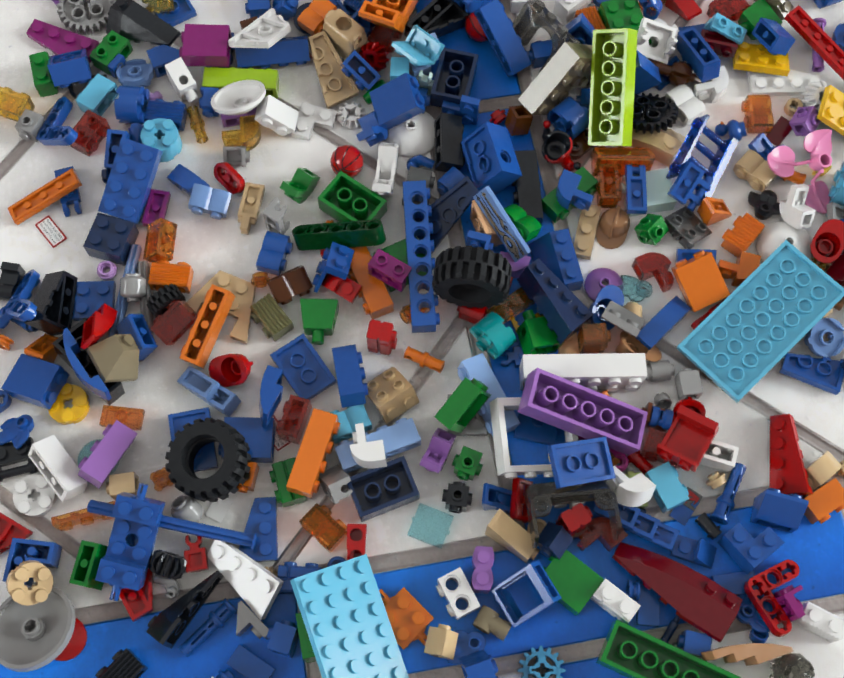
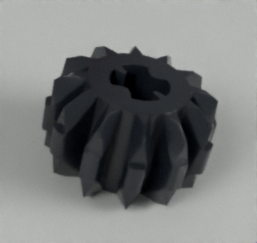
M156 550L150 558L148 568L157 575L176 580L182 578L183 573H185L187 561L184 557L172 552Z

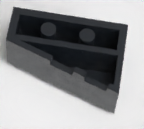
M433 0L406 24L404 35L408 37L412 27L418 25L429 34L435 32L437 38L465 27L469 14L453 0Z
M66 271L46 274L33 301V304L37 306V315L31 321L27 320L24 323L52 336L63 334L65 328L70 330L78 278Z

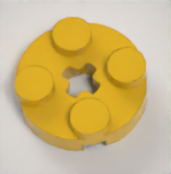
M66 383L51 409H48L49 414L56 422L63 425L78 423L89 412V397L81 387ZM73 400L71 402L73 406L64 409L65 402Z

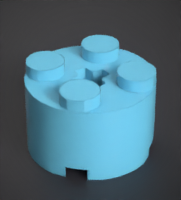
M165 118L145 121L140 134L142 144L161 150L163 153L160 162H168L174 159V156L182 150V140L174 122L171 119Z

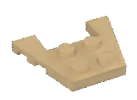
M220 270L177 311V315L194 322L211 285L226 289L236 296L228 315L238 319L230 333V337L247 344L251 325L250 314L252 313L250 306L254 304L256 286L253 283Z

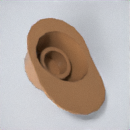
M621 206L606 210L600 217L596 239L606 249L618 248L626 239L630 227V219Z
M625 331L620 333L621 341L615 350L616 353H645L646 360L657 362L661 360L662 354L657 346L649 350L634 336Z

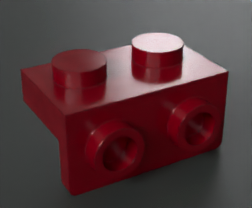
M702 29L700 34L717 55L725 58L734 57L738 49L737 43L718 32Z

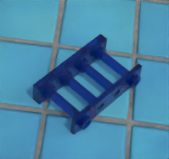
M708 114L693 120L691 123L692 127L674 162L669 166V172L666 176L669 180L681 175L687 161L697 165L705 171L703 180L707 175L713 178L710 184L711 188L708 192H705L701 199L702 201L705 197H712L739 142L735 137L722 140L706 126L710 117ZM701 133L717 145L718 150L716 154L698 140ZM694 147L710 160L711 164L708 169L691 155ZM698 185L695 188V192H697L699 189Z

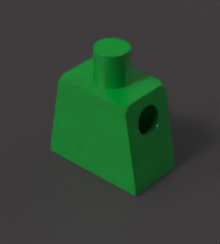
M757 0L742 12L738 20V24L747 29L746 34L750 40L757 39L752 34V31L761 17L777 21L780 25L782 24V20L765 0Z
M300 299L305 335H312V344L323 345L324 336H331L334 333L339 311L338 299Z
M527 310L522 314L524 322L517 328V333L523 354H548L556 352L561 347L557 341V334L547 326L548 321L545 316L536 318L533 310Z

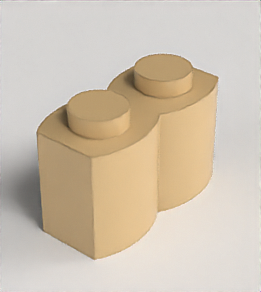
M751 149L742 156L733 168L738 178L748 181L754 190L761 192L777 177L769 168L768 162Z

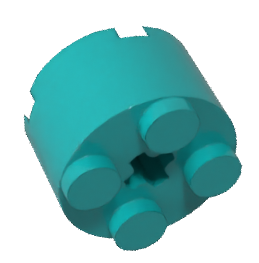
M490 312L471 327L469 331L477 339V347L482 352L486 350L490 357L496 360L517 339L511 327L508 326L506 328L503 324L505 320L497 313Z

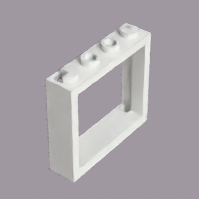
M521 397L496 398L491 401L490 413L497 476L514 479L518 475H524V478H535L537 475L543 474L544 478L554 477L551 464L510 466L504 410H518ZM564 430L566 443L578 441L577 435Z

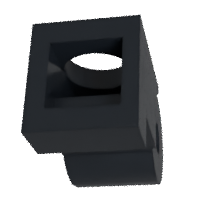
M2 262L0 268L2 270L0 277V300L9 301L24 277L25 270L20 264Z

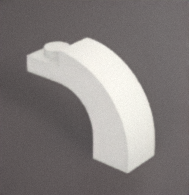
M380 142L378 146L376 175L372 183V191L378 195L392 196L399 149V144Z

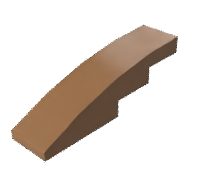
M748 643L715 648L701 652V655L705 661L723 657L725 664L744 660L746 666L761 664L791 653L793 649L792 647L777 644Z

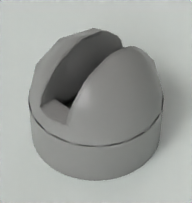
M658 393L654 398L656 407L668 409L672 404L667 393Z

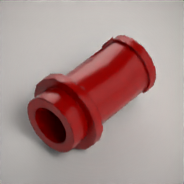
M640 450L628 455L629 464L635 465L643 475L653 467L640 454Z

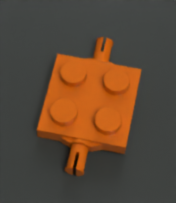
M404 587L391 598L380 589L379 592L384 596V598L382 596L381 598L397 644L405 650L411 642L418 639L425 646L427 635L424 632L434 617Z

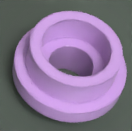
M102 261L97 267L98 276L104 280L112 279L117 273V267L111 261ZM106 269H110L108 273H104Z

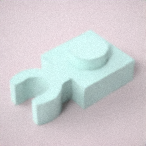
M420 70L417 76L419 87L429 88L428 95H431L434 82L432 80L433 73L430 72L427 76L423 74V70Z

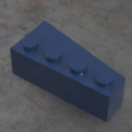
M539 258L529 264L517 279L529 299L534 300L536 303V310L547 319L549 329L551 331L554 330L557 334V341L560 345L579 331L594 315Z

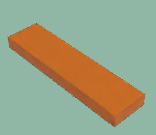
M69 169L8 207L14 223L19 225L82 186V183L75 170Z

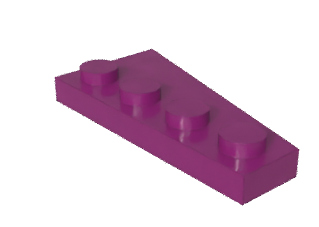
M34 19L26 32L29 38L44 48H48L55 55L86 48L89 63H91L89 55L100 44L99 41L37 19Z

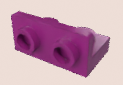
M378 249L368 263V274L400 292L404 290L406 278L412 268Z
M791 584L773 594L790 621L797 620L806 615L803 611L802 603L794 597L795 593L803 589L801 585L794 588Z

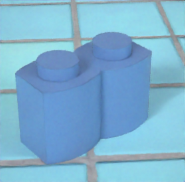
M194 183L188 209H191L192 213L198 215L207 213L210 214L211 218L221 220V218H226L232 193Z

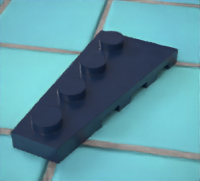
M468 176L431 204L432 216L428 218L429 222L433 223V234H430V240H434V250L470 206L472 200H474L473 196L480 192ZM417 218V219H415V221H416V222H421L422 219ZM417 236L419 240L424 238L423 236Z

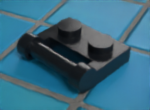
M29 437L18 450L12 442L0 445V482L5 478L29 472L30 474L38 472L37 467L28 456L30 448L34 443L33 438ZM28 460L27 465L3 471L1 467Z

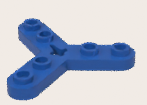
M34 269L24 275L9 302L0 309L1 329H4L12 318L25 322L27 320L31 321L37 315V306L29 301L32 297L31 292L33 288L40 283V274Z

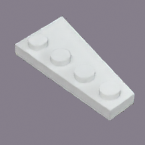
M790 70L788 76L747 71L750 97L803 96L801 93L806 92L805 87L814 81H822V76L794 70Z
M214 540L207 557L260 620H264L284 581L232 544Z

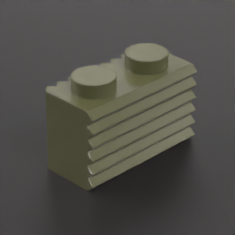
M267 294L257 303L250 306L252 314H250L251 318L256 324L260 323L264 327L262 331L268 339L271 337L274 341H277L294 329L293 322L270 294Z

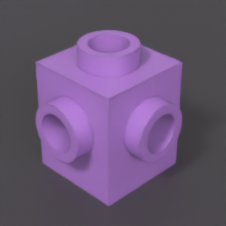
M815 106L798 107L789 122L796 136H807L817 129L821 121L817 119L818 111Z

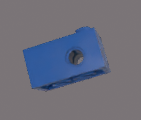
M485 122L461 141L473 183L479 191L489 186L493 193L497 195L522 176L507 127Z

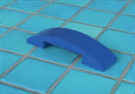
M65 328L63 330L64 348L76 376L97 396L106 400L112 399L109 390L100 376L96 375L90 378L75 356L81 352L68 328Z

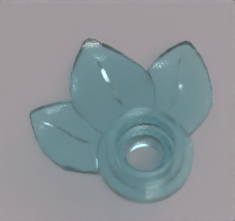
M621 275L623 285L617 287L622 290L624 297H629L630 301L641 302L644 298L652 295V285L649 282L639 281L632 276Z

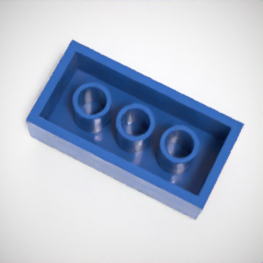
M121 137L98 211L140 224L163 152Z

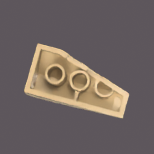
M668 128L667 131L661 129L660 133L653 131V134L649 131L643 134L641 130L637 133L635 129L632 130V147L668 167L687 140L686 137Z

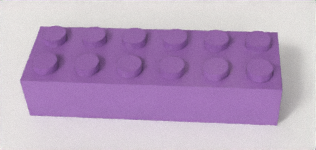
M536 368L527 375L518 412L585 439L606 437L609 448L626 455L640 450L648 415L647 411L539 368Z

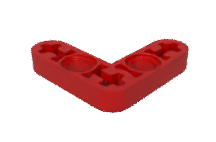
M789 559L753 576L744 585L745 593L771 633L777 637L785 636L792 629L790 619L771 592L799 575V566L796 562ZM788 568L791 569L792 572H788L782 576L781 572L783 570ZM768 574H772L776 577V584H772L768 581ZM756 585L759 587L758 590H753L752 586ZM764 594V597L759 600L758 597ZM764 601L769 602L772 605V612H768L764 609ZM774 614H777V617L771 618ZM782 623L784 627L779 629L777 625Z

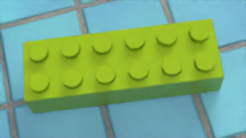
M630 28L593 30L588 146L632 147L638 30Z

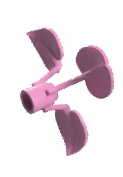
M831 129L816 130L805 137L803 146L808 153H811L810 157L812 158L809 160L794 162L795 153L788 146H778L767 155L769 168L779 177L792 176L794 174V166L809 164L812 170L818 171L810 181L811 185H808L810 187L805 205L822 214L827 213L826 205L830 202L829 190L823 181H815L821 173H824V168L829 167L832 163L830 156L832 151Z

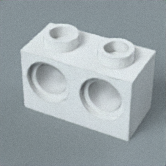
M461 567L437 579L438 585L435 587L440 597H445L448 602L446 609L450 617L455 616L456 620H459L480 608V604ZM449 580L456 581L457 589H447L446 582ZM457 600H465L468 607L465 610H459L456 607Z

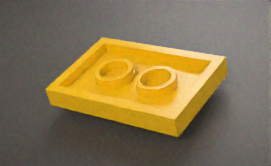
M743 42L738 45V49L733 57V69L788 76L790 71L788 53L786 56L780 54L775 56L769 53L762 44L756 45Z
M829 85L825 87L817 119L843 136L844 93Z

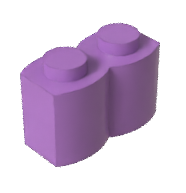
M476 546L472 556L474 571L471 577V588L474 593L488 594L493 585V572L491 568L494 563V551L492 547Z

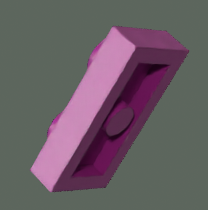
M151 189L142 220L143 226L162 229L171 197L170 192Z

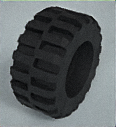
M455 246V248H448L442 251L436 258L432 287L436 295H439L441 299H445L449 303L467 306V308H490L494 305H500L508 298L512 267L506 258H503L499 253H494L493 250H486L483 247Z
M205 418V421L196 419L193 421V425L190 423L185 424L182 432L178 430L174 436L176 438L174 442L170 441L168 445L171 448L170 452H166L165 459L169 460V463H166L165 467L166 471L171 473L168 476L170 481L175 484L179 491L199 501L217 502L218 498L222 500L229 498L228 493L235 494L239 490L237 486L239 484L243 485L246 481L244 478L245 473L249 474L251 467L247 466L248 462H251V455L247 453L250 450L248 443L245 442L243 435L235 428L219 419ZM219 442L224 449V460L220 469L208 478H198L194 472L196 454L206 444Z

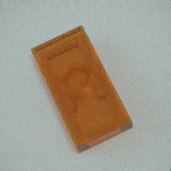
M103 405L99 425L107 427L108 424L113 425L118 420L132 430L141 431L145 411L144 409Z

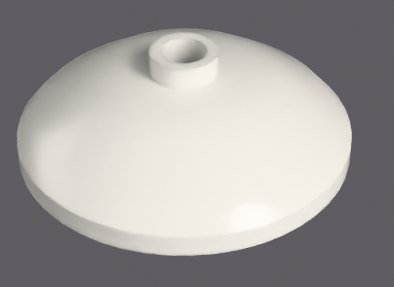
M242 80L231 83L213 95L211 106L215 112L223 115L245 114L262 102L266 95L265 86L257 80Z
M427 112L424 114L420 113L389 129L385 142L399 144L398 155L402 157L412 158L416 155H425L435 146V119Z
M786 222L769 224L757 238L756 252L757 255L761 256L760 261L762 263L785 240L790 241L794 247L811 261L813 259L810 250L812 239L804 229L797 230Z

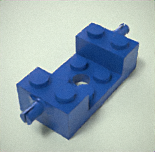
M139 483L137 495L122 492L117 494L112 513L115 520L106 555L100 559L95 578L96 581L108 583L112 586L109 599L113 601H119L121 589L128 588L138 591L144 586L149 561L153 553L165 506L163 501L145 497L148 488L147 484ZM129 534H135L138 537L136 545L129 544L127 540Z

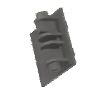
M687 206L664 218L670 234L674 237L679 233L676 240H680L679 243L685 249H692L696 242L712 233L693 211L687 209Z

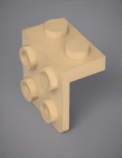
M395 367L389 368L367 383L369 395L366 396L377 407L382 420L386 424L419 403L413 386Z

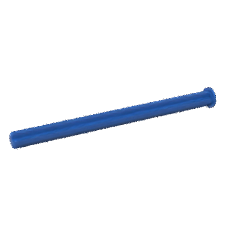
M90 500L88 503V512L115 518L112 516L114 504ZM162 515L159 528L251 547V550H254L257 533L252 535Z

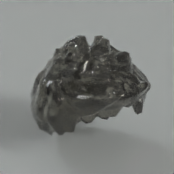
M788 653L774 659V661H770L772 665L770 667L772 670L770 678H813L815 676L811 662L800 653Z

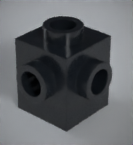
M449 483L448 490H443L442 502H446L445 509H448L449 512H466V507L471 506L473 494L469 493V486H465V483ZM454 494L462 496L461 498H455Z

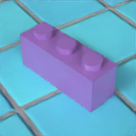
M118 420L113 425L108 424L102 433L104 437L101 442L97 440L90 449L92 454L89 458L85 456L78 465L80 468L78 476L98 489L138 434Z

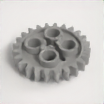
M59 0L57 13L61 22L64 23L66 28L69 27L71 31L76 29L79 34L83 30L85 35H87L88 30H91L92 34H94L95 29L101 32V26L107 28L106 22H108L109 10L116 1L87 0L91 16L90 20H88L84 0Z

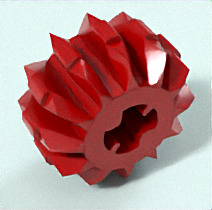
M378 41L367 42L366 45L361 47L362 51L359 52V55L377 72L387 67L386 63L390 60L386 57L389 52L384 50L386 45L380 46Z

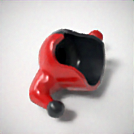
M545 120L543 122L544 130L542 134L544 141L542 155L544 159L552 164H560L568 171L580 169L581 163H574L570 158L573 148L571 137L563 131L551 132L549 128L551 122Z

